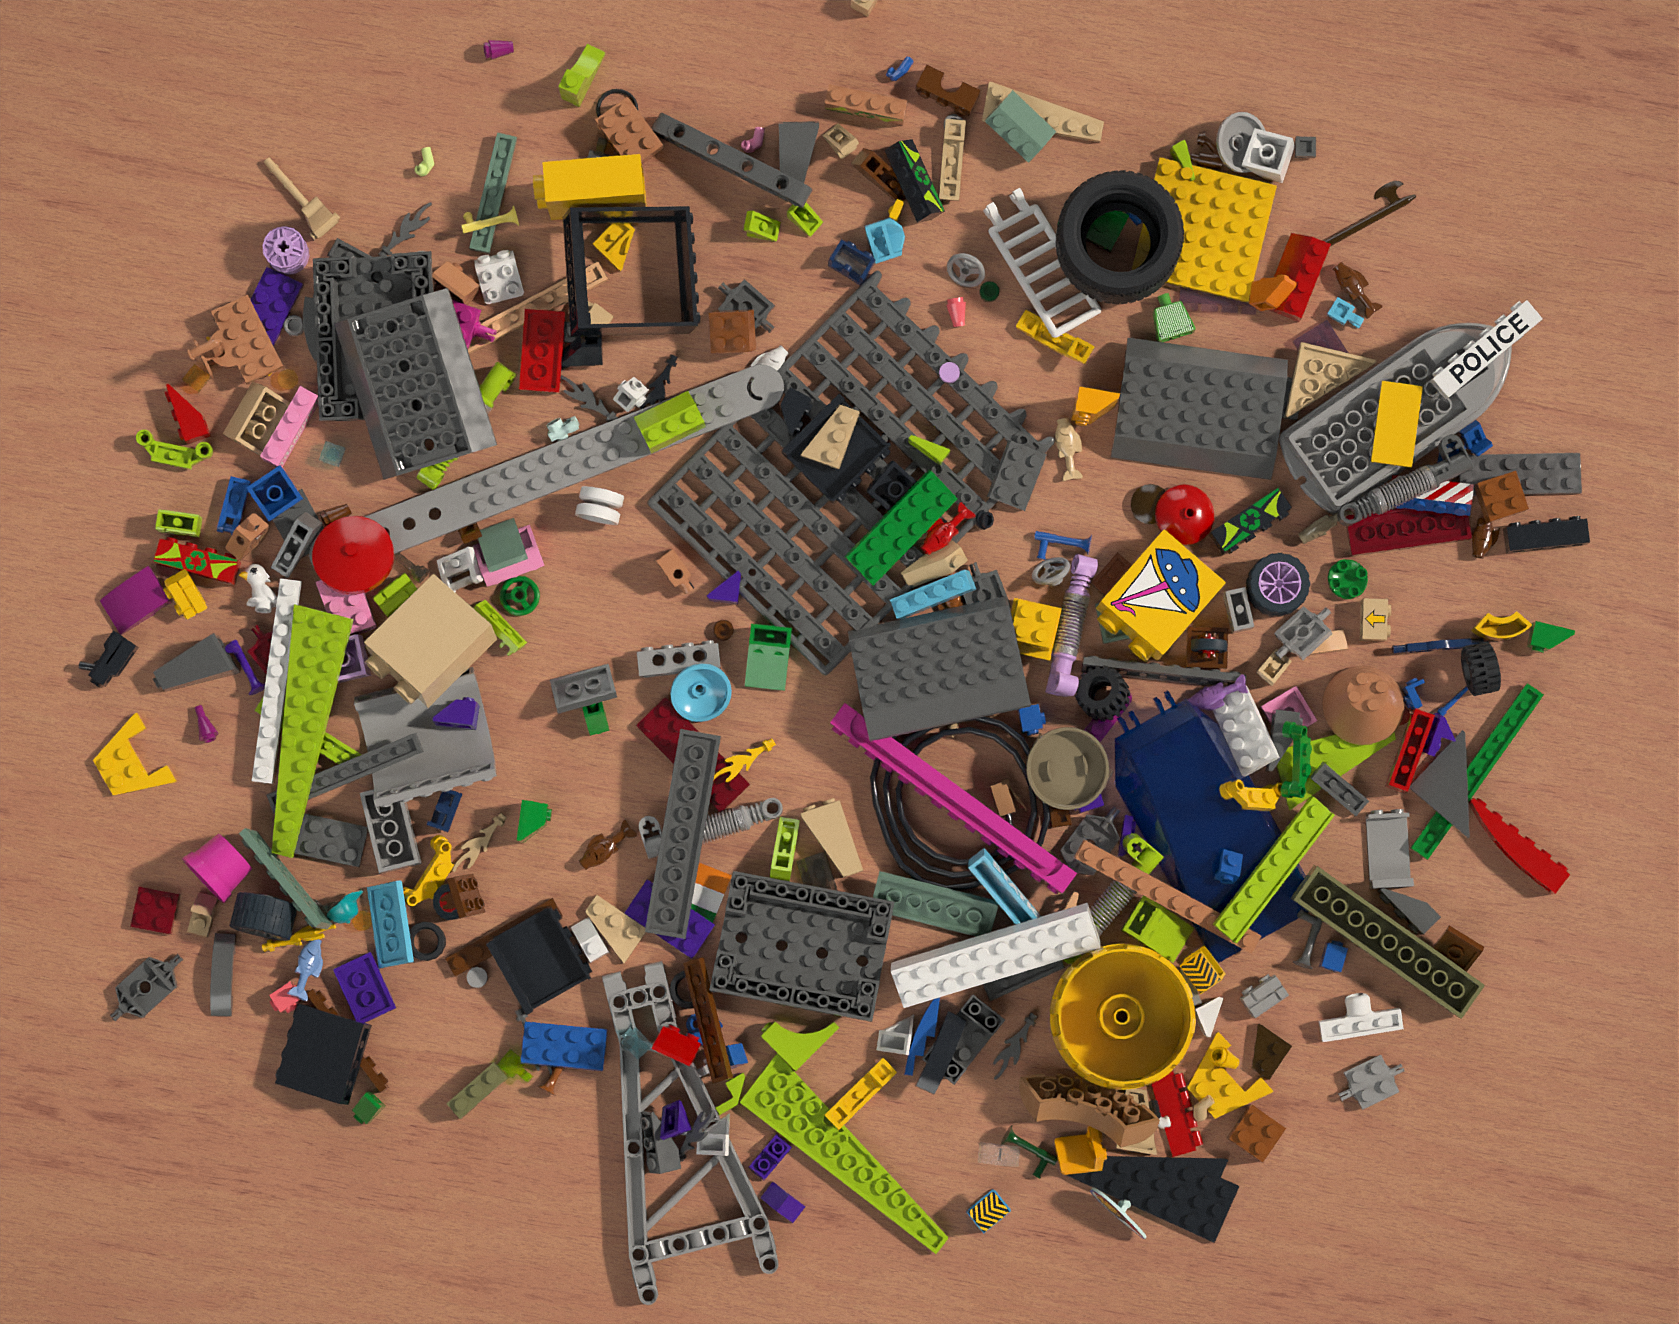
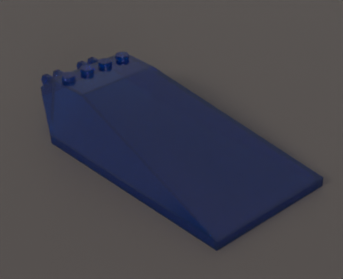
M1167 690L1164 692V697L1171 706L1169 709L1164 710L1160 699L1155 697L1153 702L1160 714L1140 724L1132 710L1128 712L1129 718L1135 725L1131 730L1128 729L1125 720L1121 716L1117 718L1124 733L1114 739L1115 788L1130 815L1133 816V820L1136 821L1140 833L1146 839L1145 841L1164 857L1158 865L1170 886L1221 913L1282 833L1270 811L1242 809V806L1234 798L1226 800L1221 796L1219 791L1220 785L1228 781L1241 780L1244 787H1256L1249 775L1246 777L1242 776L1219 724L1187 699L1176 704ZM1223 849L1243 854L1240 877L1233 884H1224L1220 880L1214 879L1215 874L1219 870L1220 856ZM1299 863L1249 927V929L1261 935L1260 940L1297 920V914L1300 910L1309 913L1290 899L1306 877ZM1191 921L1202 943L1217 963L1243 950Z

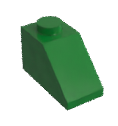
M1535 621L1530 629L1527 647L1532 648L1531 651L1544 653V651L1552 649L1575 635V630Z
M603 702L582 707L590 736L610 731Z
M366 1092L352 1109L355 1113L353 1117L360 1124L364 1122L370 1124L386 1105L372 1092Z

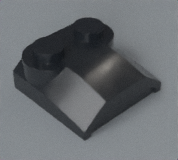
M892 460L873 479L866 492L889 511L917 481Z

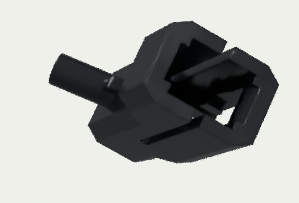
M114 630L105 641V651L99 660H96L94 663L83 661L79 663L78 668L90 671L88 674L91 677L90 682L99 688L101 685L106 687L113 677L120 676L139 648Z

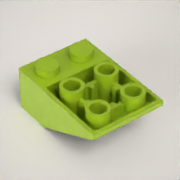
M1142 895L1121 931L1174 963L1193 932L1194 927L1157 902Z

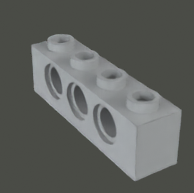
M709 640L702 641V645L696 646L693 643L681 644L682 647L673 648V645L661 646L659 650H653V647L641 648V652H637L639 677L646 678L679 674L685 668L695 664H710L721 669L718 643ZM698 651L705 654V658L700 662L693 659L694 653ZM680 653L684 655L685 659L681 664H676L673 661L674 655ZM662 656L664 663L661 666H655L653 664L654 657Z

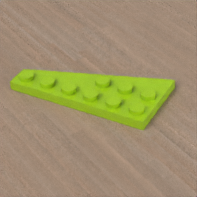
M1395 733L1387 739L1372 745L1352 744L1341 739L1336 734L1311 741L1310 776L1322 762L1342 776L1396 739ZM1293 746L1288 747L1276 765L1282 784L1284 781L1292 782ZM1308 778L1305 784L1306 793L1303 798L1285 797L1289 811L1321 790L1322 787L1311 778Z

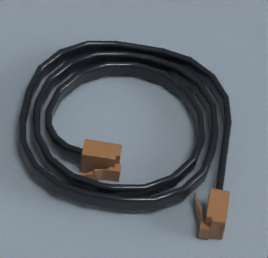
M986 716L962 721H978L1000 727L1020 743L1028 757L1030 748L1025 739L1003 721ZM943 726L916 731L907 736L901 744L907 747L915 739ZM972 727L942 730L918 744L912 752L917 756L924 748L943 737L973 734L994 740L1013 755L1028 785L1031 813L1025 835L1030 838L1037 814L1036 796L1027 779L1026 765L1015 748L997 734ZM876 758L870 774L873 807L885 843L898 867L914 880L952 890L972 889L982 886L979 880L969 883L944 885L923 879L903 863L891 842L879 805L876 777L881 761ZM886 770L882 784L886 814L892 832L905 855L927 872L952 879L975 876L970 870L951 872L929 866L910 851L898 830L891 808L889 783L893 770L891 773ZM1009 779L990 786L999 816H1005L1006 821L1013 826L1012 813H1015L1016 810L1009 790L1012 791L1015 799L1021 803L1026 812L1028 810L1018 795L1013 792ZM898 780L895 790L898 817L911 841L933 859L958 866L968 865L970 858L957 859L936 853L916 837L904 816L902 799L904 783ZM1043 801L1044 819L1038 841L1036 842L1039 846H1042L1050 821L1049 805ZM996 849L995 851L991 852L990 855L994 859L995 857L999 856L1000 853L997 852ZM1008 855L1007 858L1003 857L996 862L999 866H1002L1013 858ZM1013 865L1004 872L1009 876L1020 868Z

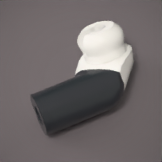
M1149 1101V1109L1160 1119L1158 1127L1161 1129L1170 1127L1169 1117H1161L1158 1101Z

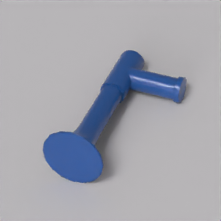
M1036 531L1034 540L1040 541L1037 558L1046 560L1048 542L1076 546L1085 550L1087 555H1089L1092 535L1087 539H1075Z

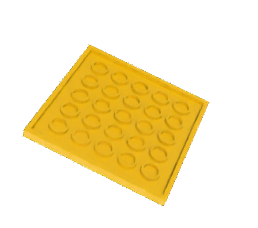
M1160 157L1154 180L1161 184L1170 193V196L1174 198L1181 212V219H1183L1184 224L1182 251L1172 275L1165 283L1248 303L1277 185L1192 165V171L1189 167L1182 168L1180 162ZM1194 172L1195 180L1190 181L1189 179L1192 177ZM1144 223L1132 270L1138 268L1145 261L1150 250V236Z

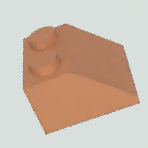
M445 262L432 273L434 284L442 290L448 288L452 298L469 305L481 290L478 284L479 280L471 274L469 276L465 275L462 272L464 269L457 263Z

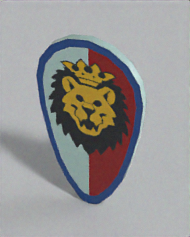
M1091 1188V1194L1107 1210L1141 1238L1146 1239L1145 1233L1125 1213L1127 1208L1131 1206L1130 1201L1120 1200L1117 1205L1098 1189Z

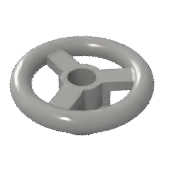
M955 254L947 262V272L950 278L961 286L975 287L984 280L985 269L982 263L970 254ZM953 263L960 268V277L954 273ZM970 274H979L976 280L965 281L966 277Z
M1062 557L1047 559L1034 568L1032 580L1040 585L1056 586L1063 581V577L1069 572L1070 563ZM1061 563L1063 566L1055 567L1051 566V564ZM1045 568V573L1039 578L1038 573Z

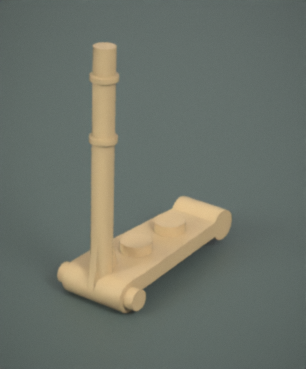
M267 158L264 161L270 172L277 177L284 185V188L303 207L301 211L304 213L308 226L312 231L309 235L314 240L316 238L320 239L338 223L340 217L336 212L332 214L317 197L308 202L271 158Z

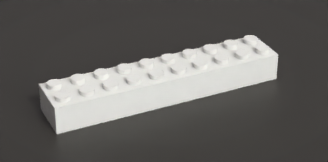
M1084 903L892 962L891 974L902 1005L906 1008L1099 949L1100 938L1088 903Z

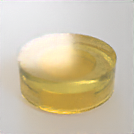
M291 369L282 370L278 375V383L284 389H293L298 384V375Z
M360 910L352 919L353 926L360 931L370 929L372 927L371 914L368 911Z

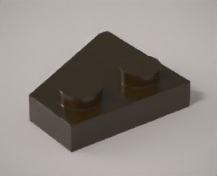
M1259 1023L1257 1025L1251 1068L1270 1080L1292 1045Z

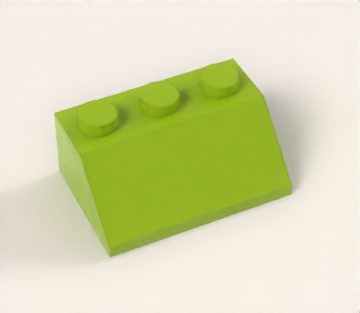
M689 391L634 417L651 454L706 427Z

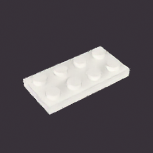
M1248 687L1247 694L1240 693L1239 691L1228 694L1223 698L1225 705L1212 710L1242 776L1245 777L1280 758Z

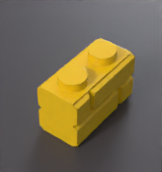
M186 569L164 581L166 588L163 590L168 599H174L176 604L173 606L179 616L183 614L185 619L188 620L197 613L199 614L207 609L204 598Z

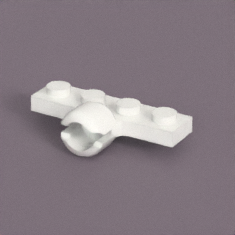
M1365 993L1351 994L1345 998L1347 1011L1345 1016L1319 1021L1322 1042L1404 1029L1400 1008L1372 1011L1370 997Z

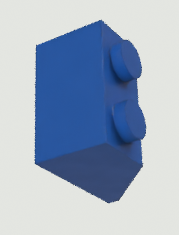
M281 465L246 487L269 522L303 500L298 489Z

